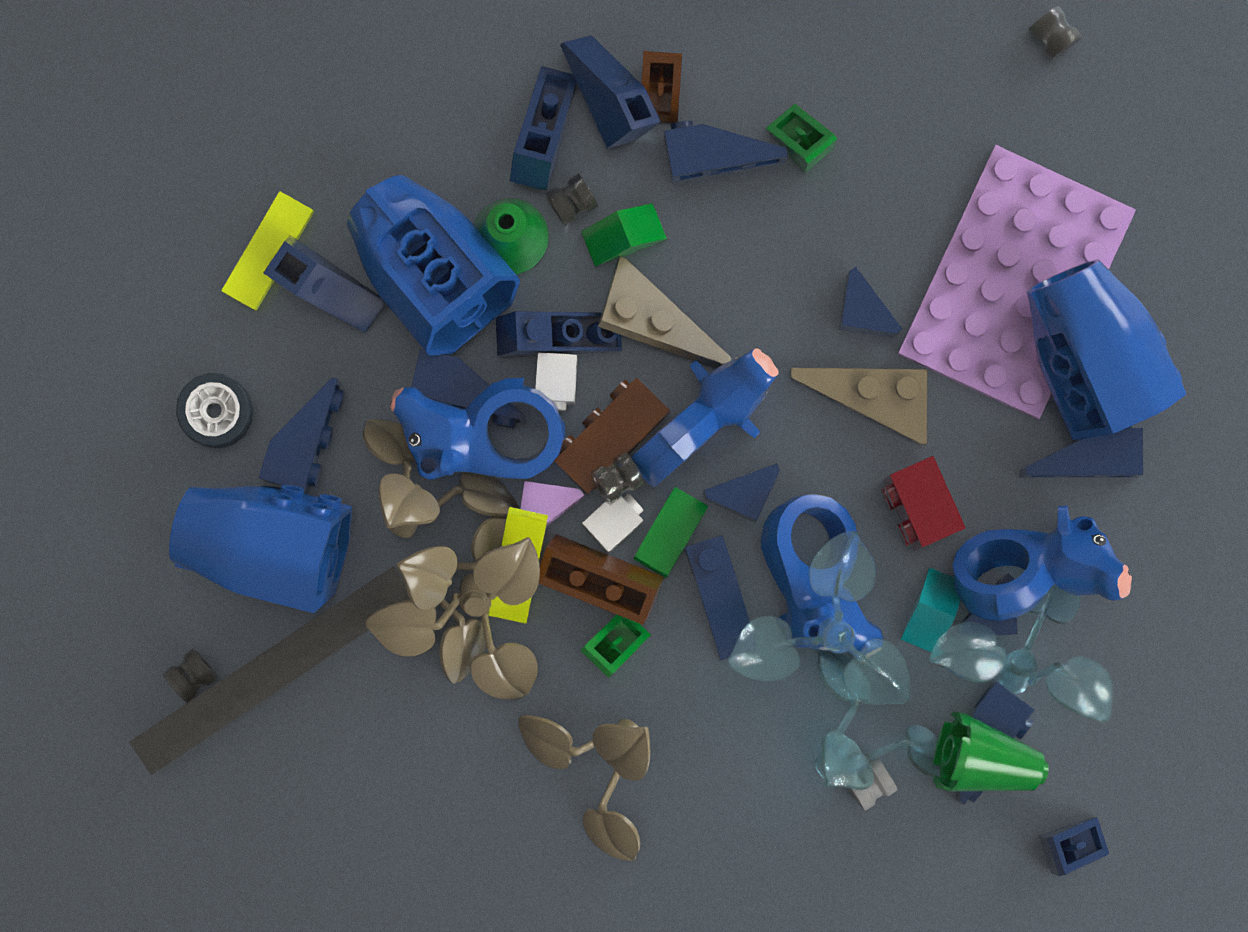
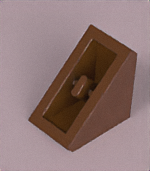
M643 51L641 84L645 87L660 121L676 123L678 122L682 53Z

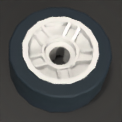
M207 373L195 377L184 386L177 399L176 415L180 428L191 440L205 447L223 448L235 444L246 434L252 423L253 406L249 394L239 382L224 374ZM209 404L221 406L222 411L218 417H210L209 409L207 408Z

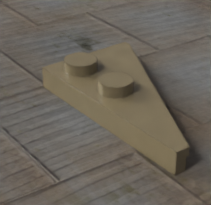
M619 257L615 265L598 327L693 361L697 360L699 363L716 369L731 360V357L637 268L626 258Z
M790 369V377L800 382L801 385L837 401L838 404L876 421L879 425L889 430L896 431L913 440L918 445L927 444V369Z

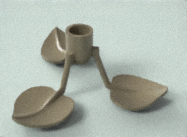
M383 419L365 421L363 440L368 450L383 462L393 465L402 463L404 468L403 475H385L380 481L378 488L380 508L386 527L395 535L403 538L413 536L419 525L435 521L440 512L439 508L455 495H462V502L469 509L487 516L505 517L508 514L509 507L519 509L510 491L495 476L472 472H463L459 477L460 485L454 486L436 500L431 493L421 489V486L418 484L414 485L409 479L412 470L411 462L416 461L408 448L402 425Z
M491 516L477 528L471 544V553L475 560L470 563L457 562L455 552L446 546L426 548L398 562L396 566L403 577L412 604L421 610H430L439 604L446 610L449 603L444 597L447 588L452 584L451 578L455 571L473 570L475 563L482 555L490 550L501 547L507 516ZM455 609L451 616L454 617L457 625L445 630L439 648L443 672L447 680L454 684L462 681L471 672L473 658L483 654L486 649L482 622L474 618L465 622L464 617Z
M527 537L514 544L495 548L482 555L475 563L473 573L467 574L461 580L460 593L453 594L452 602L437 621H435V608L421 610L415 607L409 599L398 601L376 610L366 618V626L389 651L400 656H416L428 651L435 642L434 630L441 629L456 607L460 605L462 610L473 617L480 616L486 647L489 652L477 655L471 662V674L475 684L482 691L496 698H522L529 694L536 680L538 672L536 657L529 648L518 643H505L495 649L488 610L491 607V600L497 596L505 604L518 605L534 595L540 577L539 559L531 539Z
M521 715L518 718V725L522 737L530 752L544 765L555 769H565L571 764V756H578L595 747L607 764L613 766L615 771L598 805L599 811L587 809L583 814V826L590 840L603 852L621 860L635 861L641 845L638 831L633 823L624 815L616 811H608L607 804L620 776L627 780L637 781L642 779L647 773L651 754L648 727H639L631 720L621 719L617 724L599 725L593 732V740L580 747H572L573 740L570 733L559 724L542 717Z

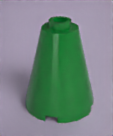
M516 198L496 200L483 208L474 221V226L480 231L484 239L497 251L516 275L531 270L540 261L548 246V228L544 217L536 207L524 200ZM512 226L510 229H503L504 227Z
M952 712L950 715L955 718L952 723L944 722L933 756V764L940 766V777L933 775V782L937 789L945 791H1034L1039 784L1045 783L1049 765L1044 760L1042 752L965 713Z

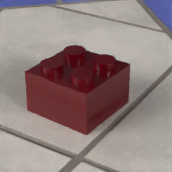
M934 456L892 473L883 480L885 486L881 489V493L889 510L896 508L901 519V523L897 524V529L905 546L912 544L914 551L966 528Z

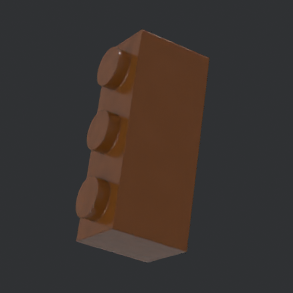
M637 377L631 383L626 379L621 382L609 395L614 401L604 411L597 407L582 422L586 429L576 439L569 435L563 441L559 456L554 460L555 464L587 496L670 414V409Z
M556 534L544 552L540 564L539 584L644 625L652 612L664 576Z

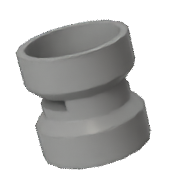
M878 757L868 762L865 770L860 773L852 772L844 778L864 811L874 806L876 799L882 795L890 796L898 791L894 781Z

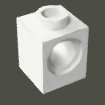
M538 353L536 389L542 391L555 403L558 411H566V405H575L577 355Z
M616 492L592 513L582 525L609 554L643 523V519L639 514L644 510L629 493L622 497Z

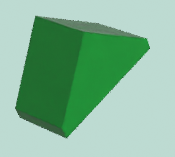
M795 103L766 127L775 141L781 147L786 148L788 156L804 174L830 153L837 141L834 133Z
M653 203L618 210L581 231L595 268L617 260L620 256H627L667 240Z
M616 614L580 651L610 678L651 634L640 623Z

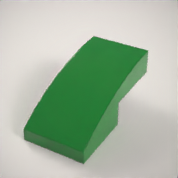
M674 487L633 559L667 579L706 512L708 505Z

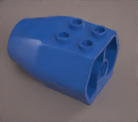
M392 176L374 187L368 188L366 193L351 209L347 219V227L372 286L429 356L453 354L512 306L520 283V279L460 210L407 176Z
M1099 259L1067 269L1034 285L1026 291L1039 364L1072 440L1117 433L1168 409L1187 394L1182 384L1181 373L1174 366L1166 348L1165 337L1158 330L1148 310Z
M281 485V488L271 486L190 487L182 497L173 520L169 541V558L175 563V567L194 571L200 576L235 593L315 613L336 593L350 542L352 506L342 504V499L337 496L320 494L318 497L304 494V489L293 485Z

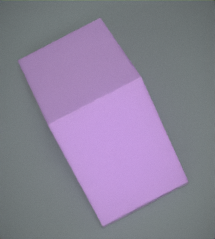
M524 481L521 509L548 515L546 524L548 526L585 497L580 489Z

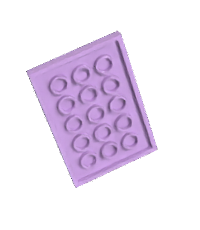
M995 145L897 355L1039 420L1050 398L1051 390L1042 373L1037 357L1031 311L1026 291L1058 273L1088 261L1099 259L1109 269L1136 209Z

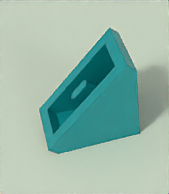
M930 567L928 568L900 640L931 653H938L956 617L961 600L955 589L954 577Z

